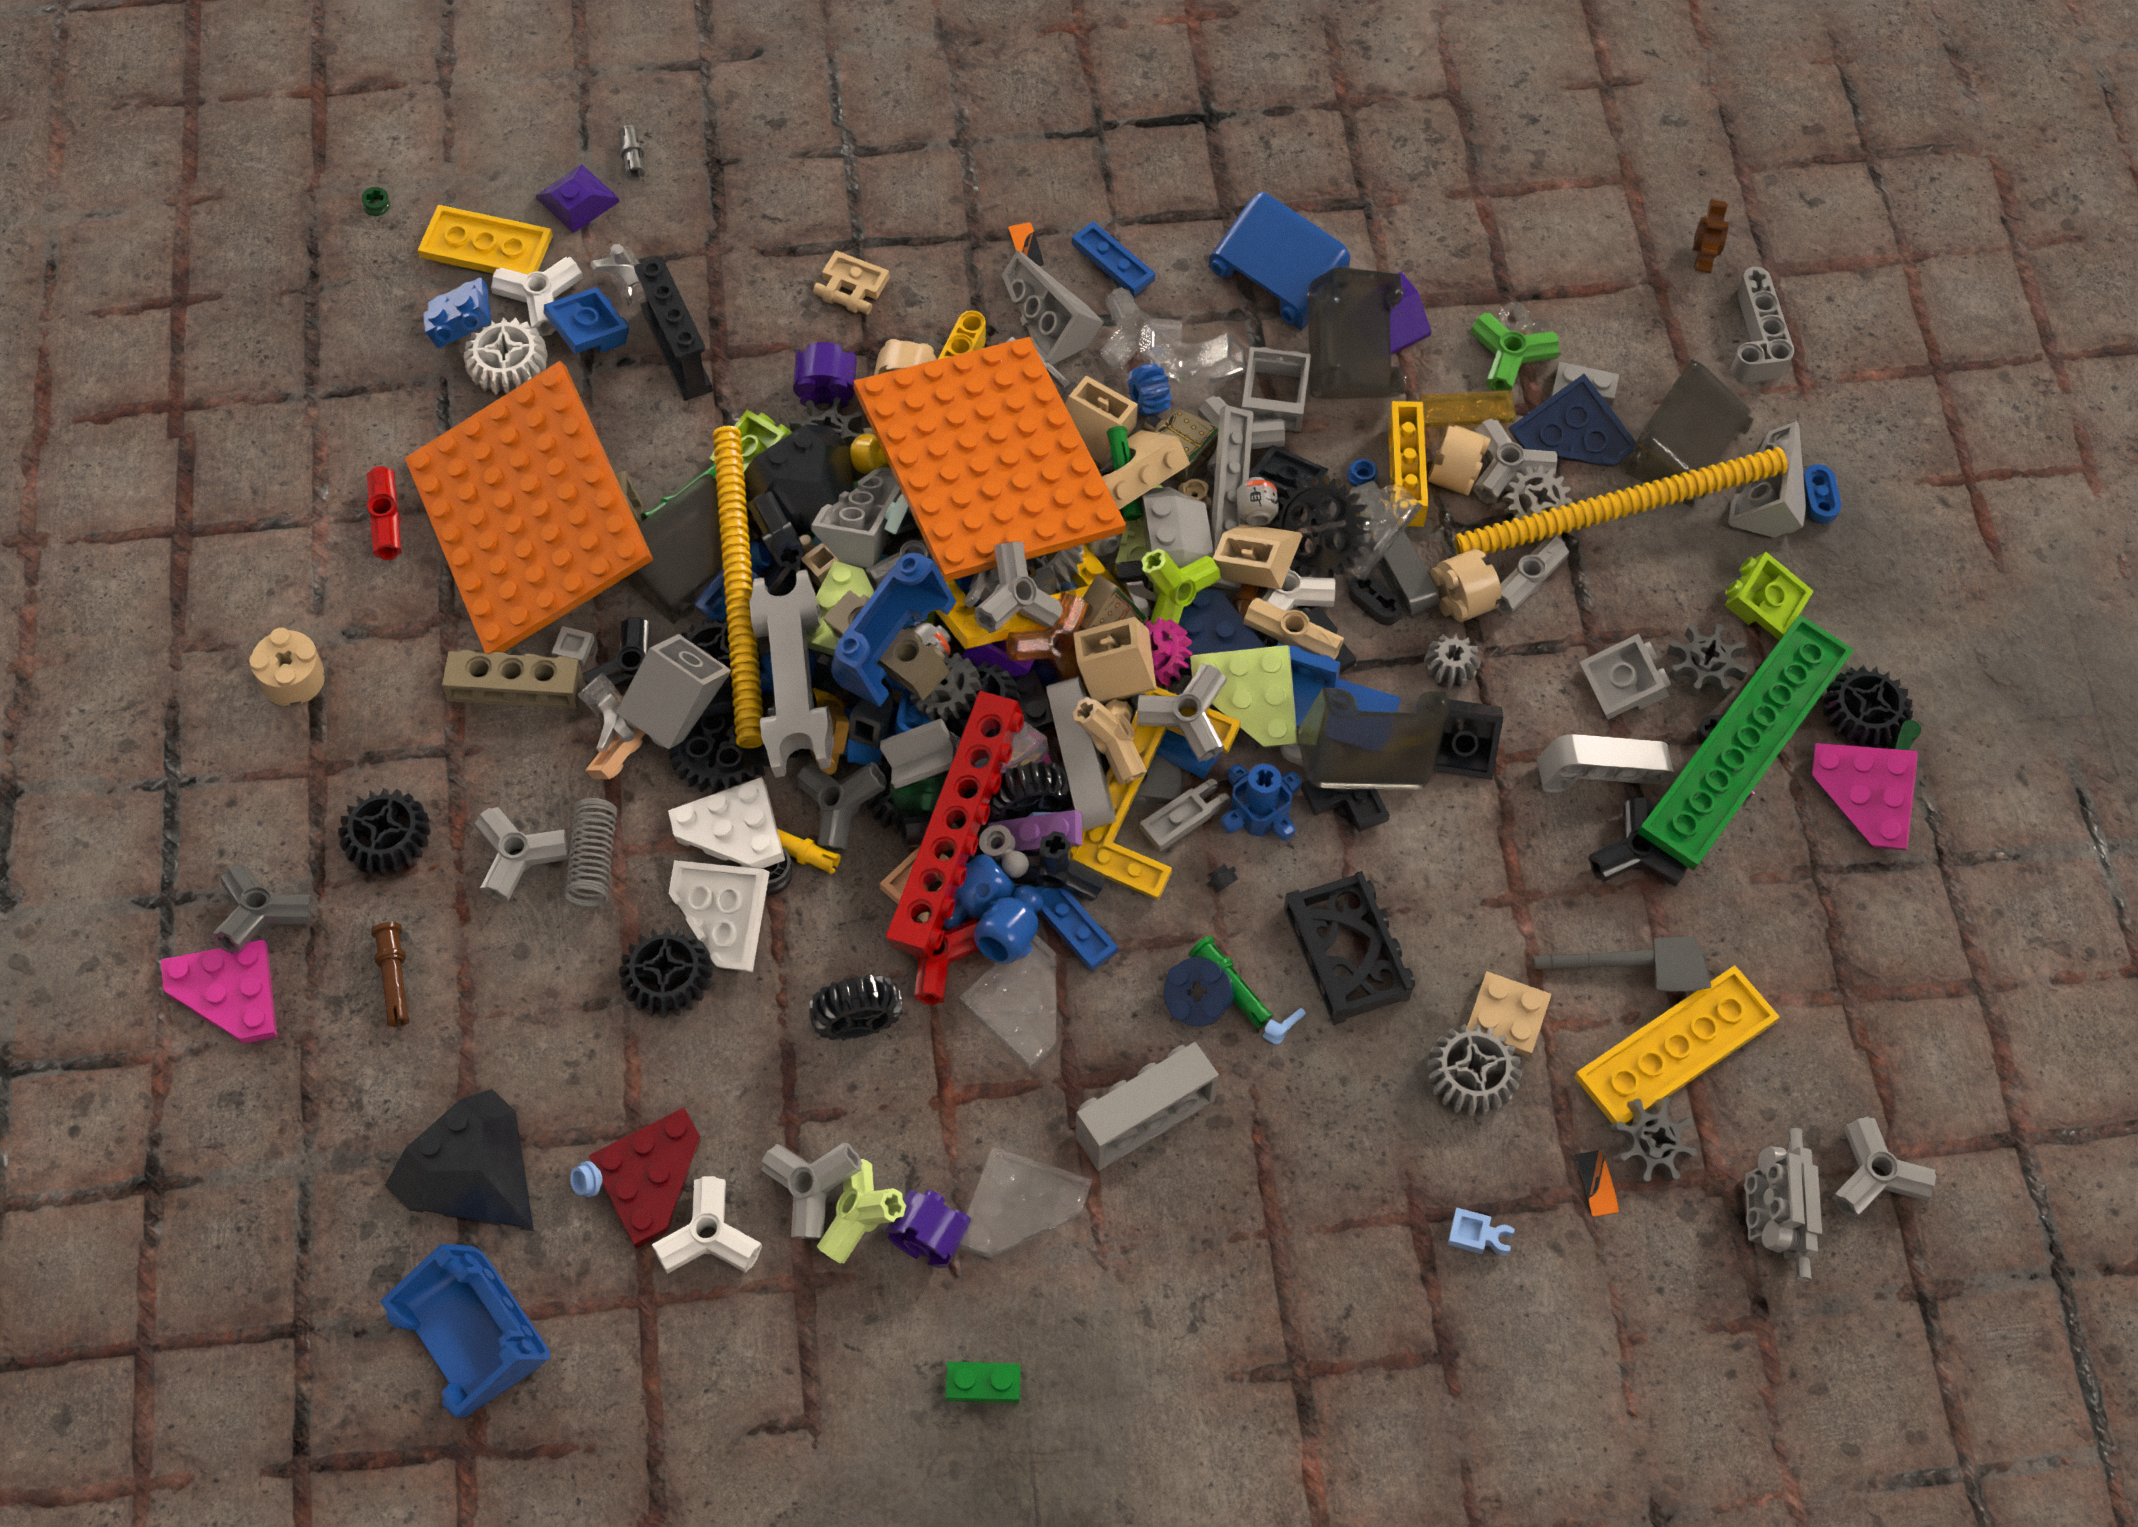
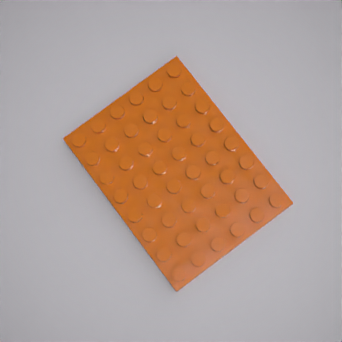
M1030 337L854 380L853 389L945 582L997 568L994 546L998 544L1023 542L1025 558L1028 560L1125 533L1126 523Z
M561 361L553 364L405 457L407 466L485 654L505 652L653 561V557L567 367Z

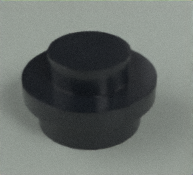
M1223 864L1209 873L1208 876L1211 880L1206 883L1207 887H1212L1215 893L1237 881L1238 877L1234 873L1236 871L1235 866L1228 869Z

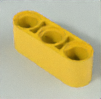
M972 310L961 314L938 359L982 349L986 341L985 317L978 311Z

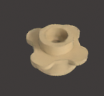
M1191 479L1179 485V492L1206 503V508L1211 505V498L1208 497L1209 485L1205 481Z

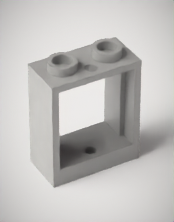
M1250 347L1242 409L1254 412L1253 421L1282 419L1285 430L1301 432L1311 354L1298 351L1273 350L1267 347ZM1255 372L1300 377L1297 403L1251 397Z

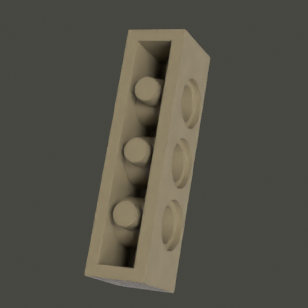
M849 590L823 617L833 635L839 639L842 637L868 602L869 597L864 594L859 597ZM908 627L904 630L902 628L876 665L882 667L888 676L924 701L950 673L943 661L946 657L935 645L930 644L927 647L923 644L922 638L913 629Z
M462 650L460 652L448 651L442 686L447 701L577 709L582 671L579 660L568 656L551 658L540 657L535 654L518 656L508 655L503 652L485 654L475 653L470 650ZM479 674H486L483 677H476ZM511 676H518L515 679H508ZM547 677L551 678L548 681H541L542 679Z

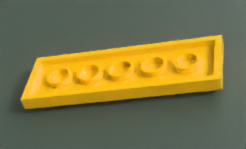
M1735 965L1710 981L1711 988L1697 990L1576 1072L1574 1078L1612 1124L1622 1122L1628 1125L1633 1122V1113L1627 1107V1102L1640 1099L1643 1109L1646 1112L1655 1106L1657 1099L1669 1097L1777 1023L1780 1016Z

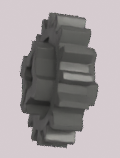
M943 652L946 657L943 661L950 673L924 701L913 693L909 696L918 712L922 716L927 714L931 721H934L938 715L942 718L943 722H947L948 715L953 714L956 719L960 718L959 711L964 709L969 712L971 710L968 704L969 701H976L977 694L975 691L982 689L978 680L980 675L969 658L963 660L960 653L957 652L952 658L949 657L947 652Z

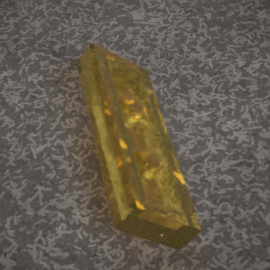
M1512 390L1420 395L1419 402H1423L1424 427L1447 426L1448 423L1457 426L1478 425L1491 418L1498 420L1499 423H1514L1516 417Z

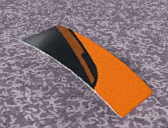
M1028 222L1009 226L1008 229L1016 251H1021L1039 267L1043 266V258L1032 224Z
M1597 1150L1576 1154L1575 1158L1585 1185L1592 1216L1618 1213L1619 1206L1602 1151Z

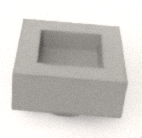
M562 626L552 650V657L568 656L572 659H578L580 666L584 667L594 642L593 633Z

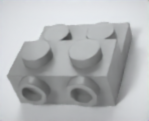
M1639 633L1580 661L1608 720L1636 706L1641 710L1669 696L1666 687L1671 686L1670 680L1663 668L1656 669L1653 661L1658 659L1650 641L1643 643Z

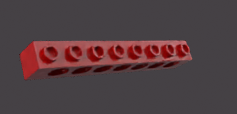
M983 691L978 693L886 935V939L895 949L931 959L934 949L938 950L941 946L944 935L942 930L945 919H949L953 914L955 892L957 887H962L965 882L967 860L969 855L973 856L977 850L979 828L981 825H985L990 814V806L988 804L992 794H997L1002 779L1000 772L1003 764H1008L1011 759L1013 737L1015 733H1020L1024 723V714H1022L1016 700ZM994 728L1000 729L996 736L986 737L989 730ZM989 759L984 767H974L978 760ZM977 789V793L972 798H963L967 790ZM960 819L966 820L962 828L951 829L955 821ZM947 850L954 851L950 859L945 861L939 860L943 852ZM935 881L943 882L939 890L935 892L928 891L931 883ZM921 913H931L930 918L926 922L916 923V919Z

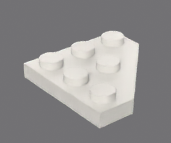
M762 777L668 810L673 834L679 844L687 847L690 845L703 849L704 853L724 861L729 859L747 868L762 869L785 861L767 786Z
M674 860L669 895L674 903L680 906L687 917L685 920L698 940L702 941L711 954L710 958L715 966L722 969L753 972L770 872L757 868Z

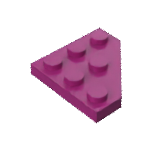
M1815 743L1812 769L1813 778L1861 832L1873 848L1908 850L1918 752Z
M265 940L248 942L240 952H234L233 954L222 950V948L161 959L163 990L168 997L177 1003H182L213 1026L221 1028L241 1044L277 1037L268 945Z

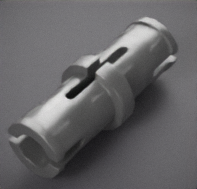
M625 125L624 129L621 128L619 131L622 142L620 149L621 158L625 161L627 178L637 181L641 179L640 176H645L642 162L644 151L643 147L639 144L638 129L633 125Z

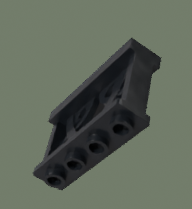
M657 257L635 265L634 271L644 290L646 302L640 303L641 311L683 400L687 401L712 392V384L702 365L701 353L705 352L704 342L664 259Z
M1362 871L1355 873L1353 876L1302 892L1296 890L1286 893L1285 913L1333 1025L1346 1022L1347 1018L1400 1001L1410 1000L1413 987H1415L1412 971L1410 968H1405L1402 963L1400 944L1396 938H1391L1388 931V917L1383 909L1379 910L1376 904L1374 885L1371 880L1366 881ZM1351 894L1357 897L1360 907L1354 910L1348 906L1349 900H1347L1343 905L1342 912L1336 911L1335 902L1339 896ZM1328 900V909H1307L1306 907ZM1327 924H1331L1330 936L1326 938L1320 937L1317 930L1322 928L1327 932ZM1338 926L1349 929L1369 941L1367 954L1358 969L1349 960L1339 956H1327L1325 952L1336 941ZM1379 952H1381L1384 960H1377ZM1341 966L1347 969L1352 976L1350 978L1345 971L1344 976L1338 977L1333 970ZM1386 971L1391 975L1394 984L1390 989L1384 991L1377 990L1366 981L1367 978L1370 977L1375 983L1383 984L1384 980L1379 977V973ZM1360 987L1369 995L1350 1002L1346 1001V998Z

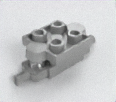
M1791 1128L1787 1130L1789 1146L1787 1152L1782 1147L1769 1146L1760 1152L1758 1168L1745 1173L1746 1223L1749 1241L1763 1243L1766 1248L1778 1253L1784 1251V1259L1796 1262V1281L1809 1282V1280H1812L1810 1260L1818 1252L1817 1236L1822 1234L1818 1166L1812 1164V1150L1803 1148V1130Z

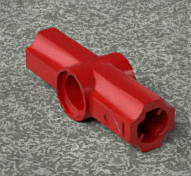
M384 466L373 467L370 472L366 473L368 489L367 509L370 514L373 554L375 557L384 560L396 559L399 554H402L400 534L401 517L398 511L395 473L393 469H388Z

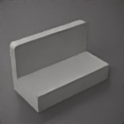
M942 718L881 740L880 749L892 767L891 783L893 787L897 789L950 769L956 753V742Z

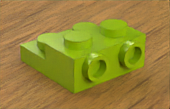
M746 410L734 425V427L741 431L740 439L742 441L744 471L756 455L785 438L792 431L782 424L778 427L774 426L776 423L762 412L757 416L751 411ZM713 453L709 459L715 463V456Z
M1764 552L1756 558L1749 557L1741 565L1739 572L1743 575L1740 580H1735L1727 588L1725 594L1729 598L1725 606L1748 625L1756 621L1780 641L1802 612L1813 590L1770 554Z

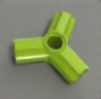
M1158 548L1155 551L1147 552L1141 560L1143 563L1142 571L1154 584V591L1158 595L1150 622L1155 624L1157 618L1161 617L1166 622L1168 619H1171L1178 624L1183 608L1194 600L1196 593L1216 583V580L1221 578L1220 568L1216 565L1214 559L1206 555L1179 569L1164 550Z

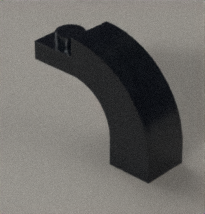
M821 655L816 660L813 687L852 703L855 707L850 713L848 738L878 750L881 740L887 738L891 726L894 695L890 684L886 681L885 677L881 679V683L889 692V696L881 707H878L838 685L831 674L833 658Z

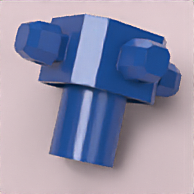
M1235 764L1227 771L1228 780L1233 786L1231 809L1223 815L1220 821L1221 827L1226 833H1234L1244 827L1250 835L1264 836L1272 830V833L1280 840L1287 841L1292 838L1296 830L1294 824L1289 819L1292 794L1299 790L1302 782L1301 778L1295 772H1288L1281 776L1279 770L1269 764L1256 765L1250 772L1242 765Z

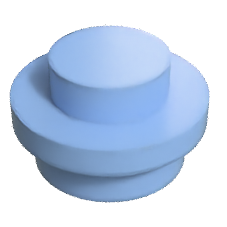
M581 1162L572 1169L570 1182L574 1192L585 1197H592L598 1194L602 1185V1174L592 1162Z

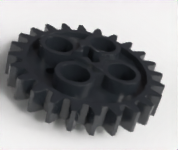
M1320 476L1319 480L1317 477H1308V483L1305 480L1297 481L1298 489L1294 487L1287 488L1290 498L1279 497L1278 500L1283 505V508L1278 509L1279 521L1271 522L1272 526L1278 527L1281 530L1296 532L1297 529L1320 526L1323 523H1335L1345 520L1346 524L1342 527L1323 529L1319 532L1303 533L1290 570H1299L1301 568L1300 576L1304 577L1311 574L1314 578H1321L1322 575L1324 578H1333L1334 573L1336 575L1345 574L1344 566L1346 568L1355 567L1352 558H1363L1358 548L1369 545L1362 539L1363 535L1371 533V530L1363 528V523L1370 521L1371 517L1362 516L1361 514L1367 508V504L1357 505L1356 502L1361 494L1353 493L1349 495L1352 485L1344 484L1341 486V479L1333 478L1331 482L1329 476ZM1332 501L1337 507L1336 514L1333 517L1329 513V506ZM1303 507L1307 510V519L1305 522H1303L1300 517V512ZM1337 533H1339L1342 539L1339 548L1334 544V537ZM1308 538L1311 540L1313 544V548L1310 553H1308L1305 548V543Z
M734 706L733 712L699 718L684 741L668 749L673 770H677L680 780L687 779L688 787L698 783L700 792H703L710 786L712 793L716 794L719 787H724L727 790L731 786L743 784L742 782L755 780V774L764 777V766L771 767L764 744L756 748H743L736 744L737 735L735 734V728L737 726L734 723L736 718L734 716Z

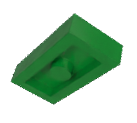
M947 1361L946 1402L1019 1404L1021 1364Z

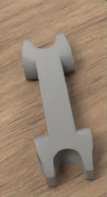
M807 569L797 571L795 588L784 596L770 595L768 587L765 585L764 577L754 579L750 599L751 621L755 637L769 636L776 715L760 718L761 738L766 747L775 778L785 776L788 757L799 749L813 750L820 769L830 768L834 737L828 706L814 708L806 629L822 626L820 606Z

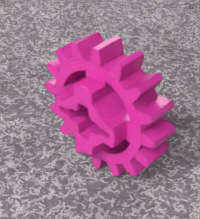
M1159 617L1155 624L1147 620L1145 626L1149 629L1156 686L1159 687L1160 683H1163L1168 687L1171 683V677L1181 678L1178 672L1180 668L1188 669L1189 665L1184 660L1192 656V652L1186 649V647L1192 644V640L1186 637L1187 631L1171 619H1168L1166 622Z

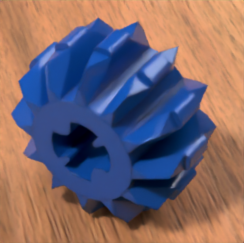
M1147 363L1129 372V380L1127 381L1129 386L1128 394L1131 396V401L1138 404L1137 413L1146 417L1153 413L1159 415V413L1170 409V401L1172 400L1170 394L1171 386H1169L1168 377L1165 376L1162 367H1159L1156 363Z

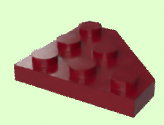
M684 1107L588 1155L590 1161L600 1170L602 1185L635 1249L668 1233L673 1220L672 1215L686 1184L694 1154L697 1153L699 1148L700 1136Z

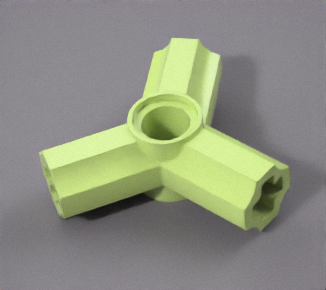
M861 1159V1171L843 1182L844 1192L836 1205L837 1216L817 1245L821 1252L840 1264L845 1263L865 1231H873L882 1223L894 1222L896 1218L903 1217L906 1209L902 1193L898 1190L891 1188L874 1191L872 1164L864 1159Z

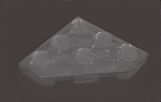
M1397 484L1385 486L1382 489H1364L1349 493V495L1353 493L1361 494L1356 503L1357 505L1367 504V508L1361 514L1362 516L1371 517L1370 521L1363 523V528L1371 530L1370 534L1363 535L1362 537L1369 545L1358 548L1363 558H1352L1355 567L1347 568L1363 581L1423 507L1410 493ZM1332 501L1329 506V513L1333 517L1336 514L1337 507ZM1307 511L1301 518L1303 522L1307 519ZM1342 520L1335 523H1323L1320 526L1305 527L1308 532H1319L1323 529L1345 526L1346 522ZM1337 533L1334 537V544L1339 548L1342 539L1339 533Z
M1035 935L1030 943L1032 950L1026 957L1010 964L996 963L959 997V1003L1031 1071L1056 1049V952L1037 935Z
M992 1146L967 1212L971 1222L958 1248L992 1258L1081 1217L1093 1185V1179Z

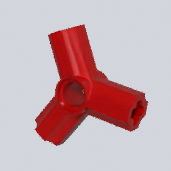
M977 919L944 931L943 940L939 948L943 951L941 954L932 955L931 959L909 953L919 960L914 994L915 1000L928 1005L944 1003L948 966L950 963L979 951L974 942V931L978 924Z

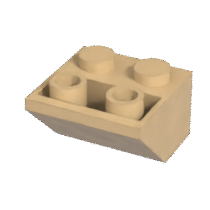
M1088 376L1082 379L1065 403L1094 463L1103 468L1111 458L1110 444L1106 431L1115 426H1124L1127 429L1128 437L1137 424L1138 404Z
M1241 524L1222 534L1213 559L1220 568V575L1225 581L1281 590L1301 541L1302 534L1294 531Z
M1131 617L1073 633L1077 664L1092 700L1096 699L1103 704L1114 699L1119 700L1157 690L1149 629L1138 619Z

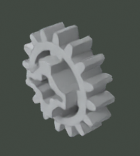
M1538 465L1534 471L1528 466L1522 470V474L1517 472L1512 477L1514 482H1509L1505 486V489L1511 493L1502 497L1503 501L1510 502V506L1504 511L1505 513H1513L1514 517L1512 519L1518 518L1521 520L1522 516L1527 515L1530 517L1532 513L1540 515V511L1546 510L1549 512L1550 508L1558 510L1559 506H1568L1569 503H1572V499L1565 497V494L1571 489L1570 487L1561 486L1564 480L1563 476L1557 479L1553 477L1554 469L1551 468L1546 473H1543L1542 465ZM1529 481H1538L1535 486L1531 484L1524 485V483Z

